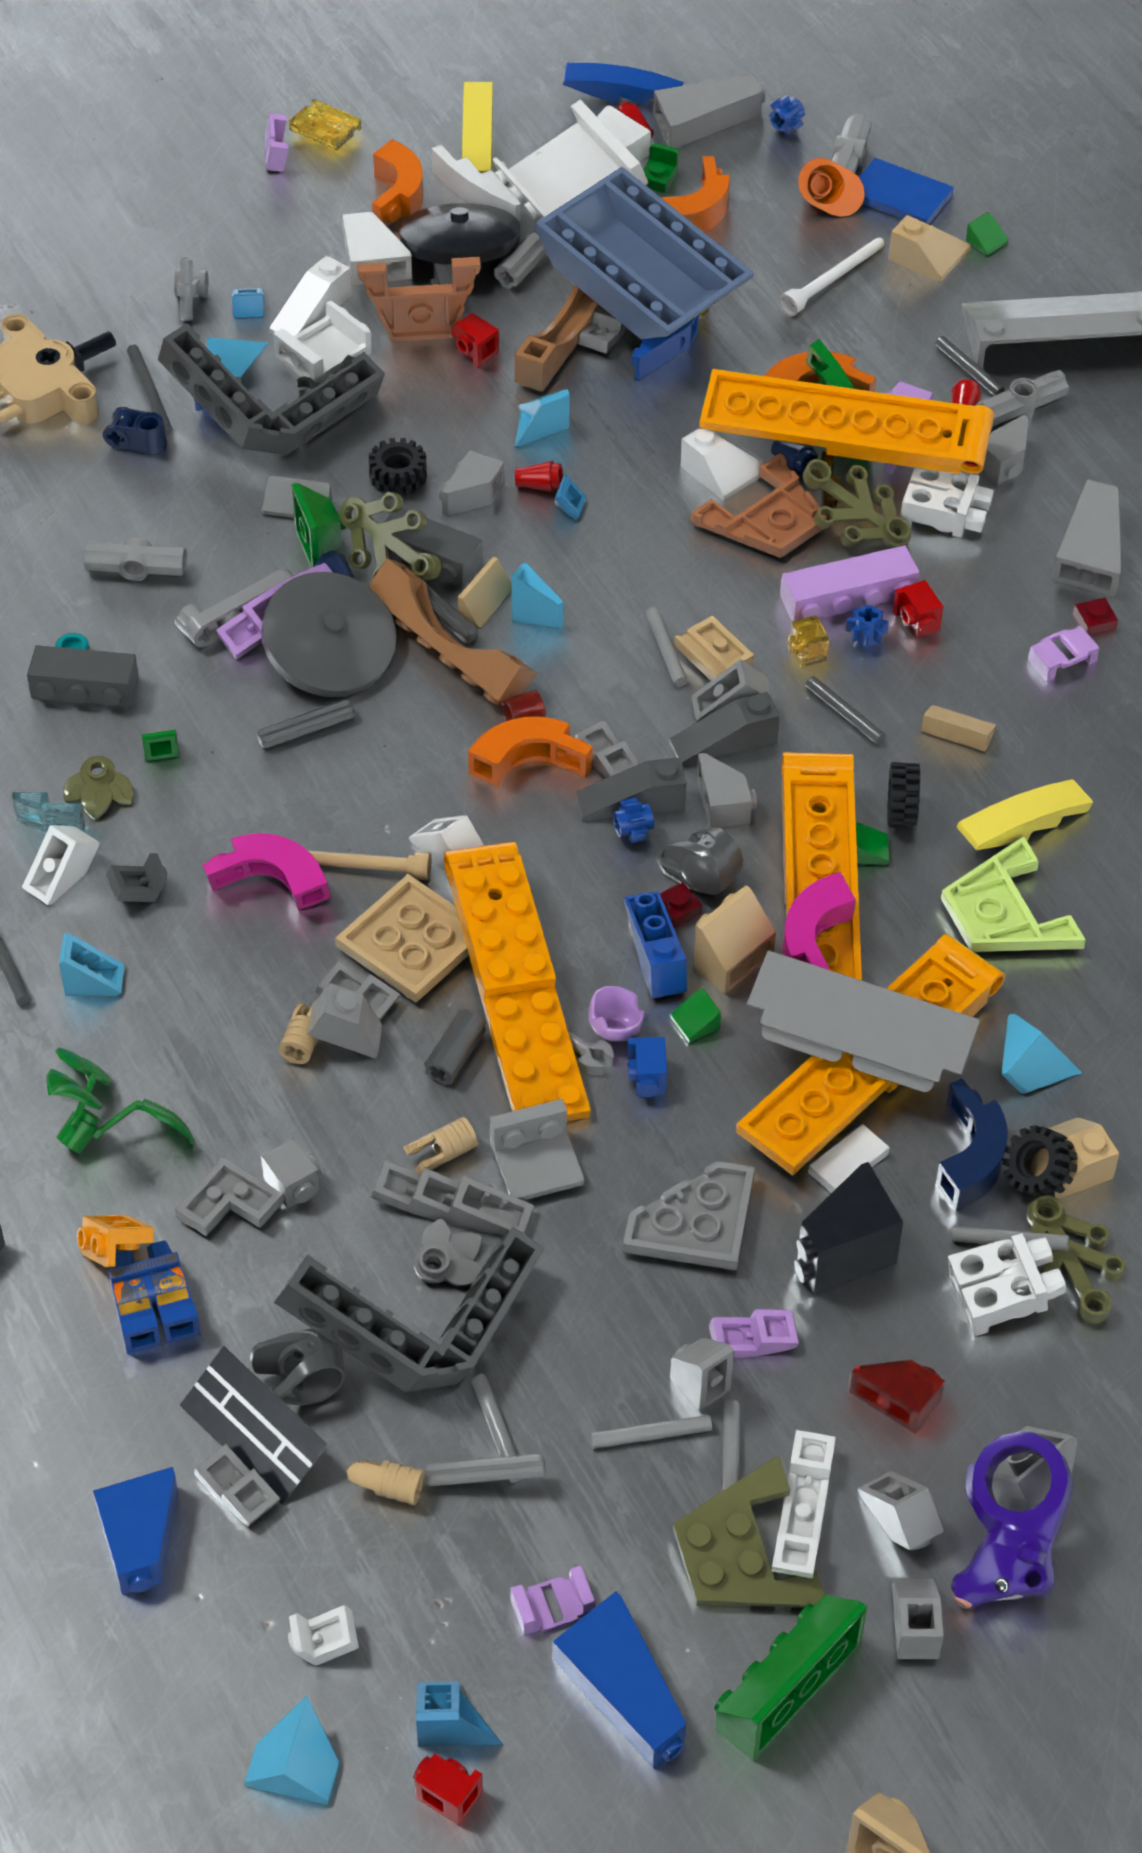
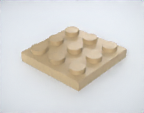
M409 874L335 937L337 948L416 1003L469 956L456 906Z

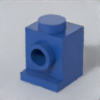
M665 1037L628 1038L629 1081H636V1096L653 1097L655 1095H666L667 1062Z

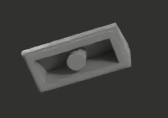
M270 475L266 484L262 514L294 518L291 484L299 483L332 500L331 484Z

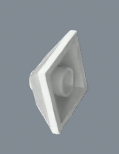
M699 428L682 438L681 467L723 501L761 478L759 476V468L765 462L728 433Z

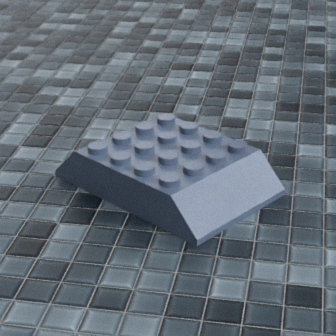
M623 167L615 170L535 223V229L553 267L640 339L669 336L750 280L754 275L753 271Z

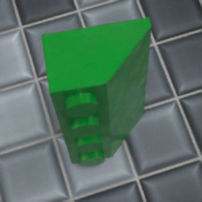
M824 1595L815 1606L812 1603L806 1605L796 1619L797 1625L788 1634L784 1631L780 1633L772 1642L769 1648V1655L761 1663L758 1660L754 1661L744 1672L741 1679L743 1682L734 1692L730 1689L727 1690L718 1699L714 1706L716 1711L714 1730L754 1761L861 1645L867 1606L861 1601Z

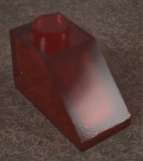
M912 1359L856 1366L851 1372L849 1393L916 1434L941 1402L945 1380L934 1369L928 1366H921Z

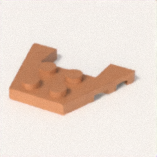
M480 257L452 258V284L388 288L386 262L358 264V276L363 281L370 300L373 301L391 342L453 338L451 336L453 325L462 317L465 301L474 287L473 281L476 274L480 272L481 264Z
M781 453L759 468V476L776 488L774 491L737 516H734L713 499L692 511L690 516V522L696 526L782 558L823 529L814 522V516L820 506L810 492H805L802 488L798 475L795 471H790L786 465L787 460ZM821 515L824 519L827 520V516Z

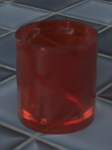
M536 689L502 701L506 721L523 717H546L543 699Z

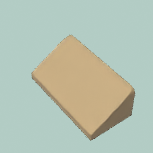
M491 558L458 596V612L477 629H480L512 592V583L498 558Z
M932 705L923 715L921 732L986 752L997 725Z

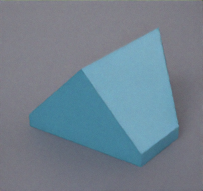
M207 337V348L214 356L217 354L221 358L220 362L235 377L241 378L268 345V342Z
M568 389L518 405L520 417L514 449L569 428L570 394Z
M527 563L520 565L512 574V622L556 628L563 626L564 602Z
M68 932L64 934L59 966L65 996H118L121 994L125 964Z
M1015 1013L1008 1015L1001 1075L1021 1094L1082 1073L1041 1031Z
M307 1695L257 1742L245 1779V1787L328 1805L340 1763Z

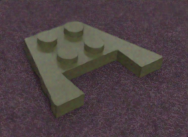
M775 1457L673 1523V1532L696 1606L750 1608L751 1605L772 1606L778 1610H791V1607L804 1608L809 1603L815 1606L825 1595L817 1570H814L813 1579L792 1576L777 1581L774 1579L751 1506L790 1495V1487L780 1457Z

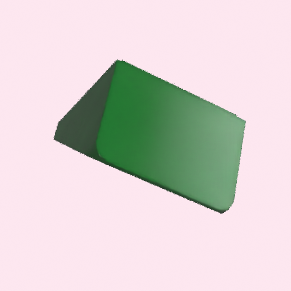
M989 212L973 220L967 226L966 241L986 256L1008 243V238Z
M176 729L141 734L145 761L179 756Z
M856 822L857 864L889 865L888 834Z
M703 988L696 991L670 1014V1018L688 1042H692L720 1029L721 1012Z

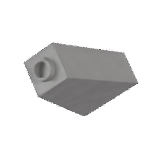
M754 74L655 90L653 115L667 145L679 148L760 116L762 103L765 102V90L763 85H759Z
M1087 479L1057 552L1052 580L1115 597L1121 575L1119 487Z

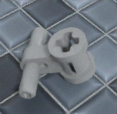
M191 258L180 259V269L175 270L174 293L176 297H180V313L183 321H191L193 319V297L199 294L200 298H207L208 271L200 270V273H193V260Z

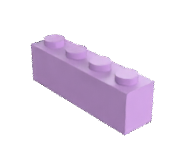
M904 545L784 573L781 576L780 598L793 624H798L836 614H843L853 609H859L862 606H876L894 601L895 590L919 582L920 572Z

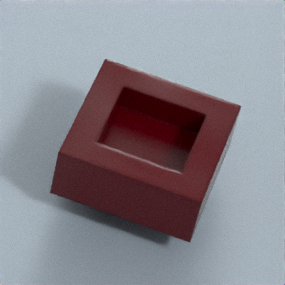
M1106 597L1075 604L1073 614L1079 625L1089 636L1117 630L1118 619Z
M683 882L660 893L674 928L702 914L703 904Z

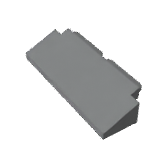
M767 950L747 1002L749 1007L764 1010L759 1024L763 1026L762 1036L766 1040L831 1062L840 1060L843 1052L853 1055L852 1064L856 1070L921 1092L930 1091L934 1083L939 1084L943 1069L962 1077L980 1023V1019Z

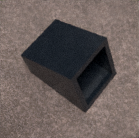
M869 1162L861 1164L801 1222L800 1238L796 1241L798 1256L797 1260L794 1261V1267L799 1280L802 1283L807 1282L813 1295L897 1264L903 1220Z

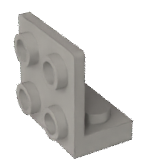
M563 1099L490 1117V1143L509 1195L521 1200H527L584 1184L583 1173L567 1134V1109Z

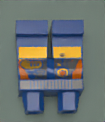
M165 1240L151 1243L147 1247L149 1259L135 1263L131 1251L116 1252L115 1267L108 1269L127 1354L161 1345L159 1327L153 1310L154 1306L157 1308L166 1344L201 1335L198 1314L180 1265L178 1253H172ZM189 1322L188 1325L182 1329L171 1328V1326ZM150 1332V1334L144 1339L137 1340L132 1338L133 1336Z

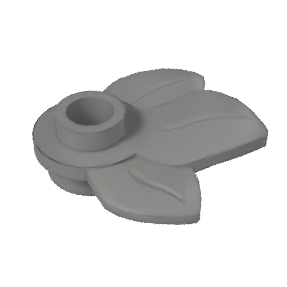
M443 1219L432 1222L421 1235L422 1249L417 1253L414 1260V1269L417 1276L428 1283H440L445 1280L458 1287L472 1285L482 1269V1266L475 1262L481 1246V1235L472 1232L451 1234L449 1227ZM430 1262H436L440 1268L432 1270L426 1265Z

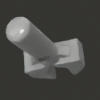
M567 1028L573 1050L580 1055L578 1068L581 1071L590 1075L604 1074V1065L594 1060L591 1056L601 1057L613 1066L614 1054L612 1046L608 1041L602 1038L597 1043H588Z

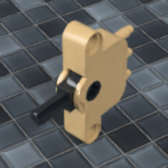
M10 314L4 317L1 321L4 342L0 343V402L6 408L0 410V423L7 422L13 418L27 424L38 423L62 411H65L76 423L88 424L94 422L99 416L96 388L81 372L85 370L84 361L116 346L113 334L107 331L73 347L68 341L46 339V336L22 314Z

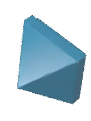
M566 475L563 476L556 494L555 505L572 519L577 520L586 500V495Z

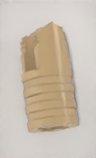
M304 1003L298 1004L279 1045L280 1055L285 1060L294 1064L307 1063L318 1041V1038L307 1035L312 1007L309 1009V1006Z
M463 1116L405 1145L403 1148L407 1155H414L432 1145L436 1156L420 1162L415 1168L416 1172L421 1174L424 1167L433 1170L478 1147V1139L473 1127Z
M362 1459L361 1461H356V1463L353 1462L349 1469L346 1470L348 1480L351 1483L375 1490V1495L384 1496L388 1499H395L414 1506L420 1498L425 1480V1470L403 1466L400 1463H392L389 1460L379 1463Z

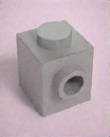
M294 1138L261 1156L263 1177L270 1186L283 1193V1204L287 1209L297 1203H304L310 1200L315 1193L320 1191L318 1175L321 1174V1168L316 1158L312 1154L306 1155Z

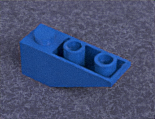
M699 315L669 336L641 339V346L634 349L631 359V366L635 367V380L640 381L690 348L699 330Z
M659 891L624 897L642 974L651 998L687 992L686 957Z

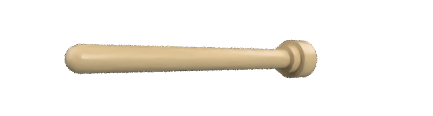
M308 851L316 859L319 866L407 872L416 880L429 881L432 865L430 852L416 851L415 855L409 854L408 858Z

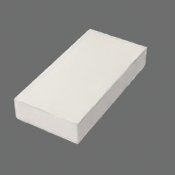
M862 1124L811 1163L808 1173L832 1193L861 1164L869 1162L871 1167L883 1160L889 1155L890 1147Z

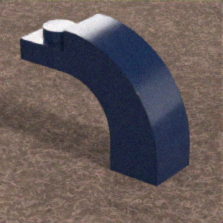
M963 1078L950 1083L946 1106L968 1134L971 1144L962 1152L939 1162L936 1185L955 1211L978 1201L996 1183L1002 1169V1160L1005 1155L1008 1139L1007 1122L996 1099L983 1105L979 1093L975 1089H970Z

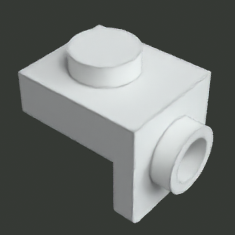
M345 1605L309 1620L298 1613L289 1616L291 1631L288 1633V1641L290 1647L297 1656L302 1657L314 1666L359 1648L353 1611Z

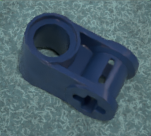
M118 407L113 413L111 425L106 426L102 433L104 441L116 449H126L155 455L167 448L163 418L156 412Z

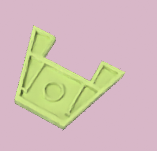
M1024 836L943 889L941 900L968 948L973 952L1084 949L1086 939L1071 915L1038 924L1011 879L1038 870V859Z

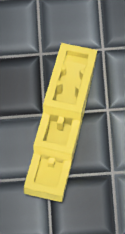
M464 82L462 159L467 157L482 174L490 171L492 166L493 82Z
M1071 779L1045 785L998 802L959 821L956 828L976 850L1010 845L1023 836L1028 840L1032 831L1058 827L1063 816L1088 812L1093 801Z

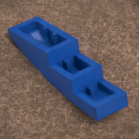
M567 62L563 77V85L614 105L622 97L646 107L650 99H654L655 90L683 86L684 83L655 72L603 63Z

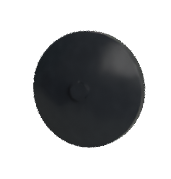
M474 203L442 204L419 210L404 219L400 225V241L411 252L412 256L424 261L452 265V258L480 257V263L505 256L519 245L520 223L511 213L489 205Z

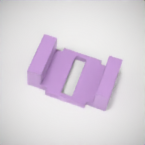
M273 113L268 115L264 136L266 170L284 172L288 153V143H283L287 121L286 115Z
M1079 626L1070 631L1067 629L1041 639L1040 643L1030 646L1028 661L1043 679L1048 682L1055 679L1056 670L1059 667L1064 669L1083 660L1088 665L1096 662L1100 647ZM1059 638L1075 658L1068 660L1053 640Z
M582 1566L569 1569V1578L563 1580L561 1576L527 1587L526 1592L522 1584L510 1588L511 1602L524 1635L539 1630L545 1633L579 1621L578 1618L585 1616L595 1608V1600ZM551 1586L564 1617V1620L555 1623L542 1589Z

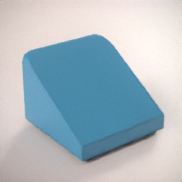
M234 289L232 293L234 318L263 317L264 289Z

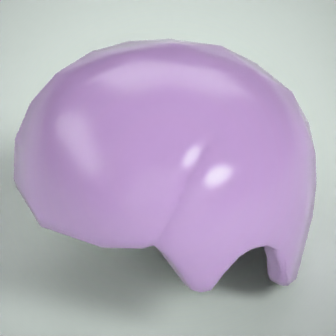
M605 986L595 991L589 1005L588 1020L597 1035H600L603 1039L616 1042L627 1041L628 1038H633L639 1033L643 1024L644 1010H639L637 995L634 992L620 986Z

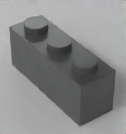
M402 508L397 513H391L384 522L404 517L408 510ZM417 515L413 517L414 526L418 523ZM428 518L426 526L422 530H407L394 534L419 554L429 553L436 555L441 562V572L438 578L463 588L483 563L482 539ZM388 548L389 559L411 567L408 562ZM423 561L422 566H421L422 571H424V569H425V567H426V564H425L424 561Z
M36 645L28 669L27 679L31 698L131 707L139 674L136 654Z

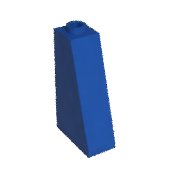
M615 1591L552 1641V1660L649 1765L654 1768L663 1760L666 1762L673 1760L683 1750L685 1746L686 1722L623 1598Z

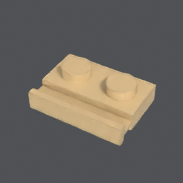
M713 615L687 629L686 634L674 636V646L710 681L740 659L749 665L754 664V654Z

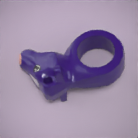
M1016 1432L1002 1435L983 1448L975 1464H968L965 1482L967 1497L978 1519L988 1532L970 1564L952 1579L951 1591L953 1600L965 1609H975L990 1602L1016 1601L1031 1596H1047L1054 1587V1562L1051 1559V1552L1073 1491V1478L1067 1460L1051 1441L1033 1432ZM1018 1453L1036 1454L1047 1461L1052 1476L1050 1490L1045 1499L1033 1509L1022 1512L1011 1511L1001 1507L996 1502L992 1490L993 1475L999 1464L1009 1456Z

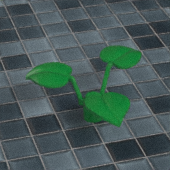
M57 1047L55 1052L59 1059L84 1073L87 1079V1085L83 1089L73 1079L55 1069H50L46 1076L49 1096H65L79 1101L75 1112H72L56 1136L66 1147L77 1153H82L92 1137L100 1140L104 1132L135 1110L145 1111L176 1128L185 1135L190 1146L193 1147L195 1144L194 1138L183 1120L171 1110L145 1098L143 1101H134L101 1127H98L96 1124L99 1118L86 1110L85 1105L97 1110L102 1108V1103L91 1094L96 1080L108 1086L111 1082L109 1075L95 1063L80 1057L70 1050Z

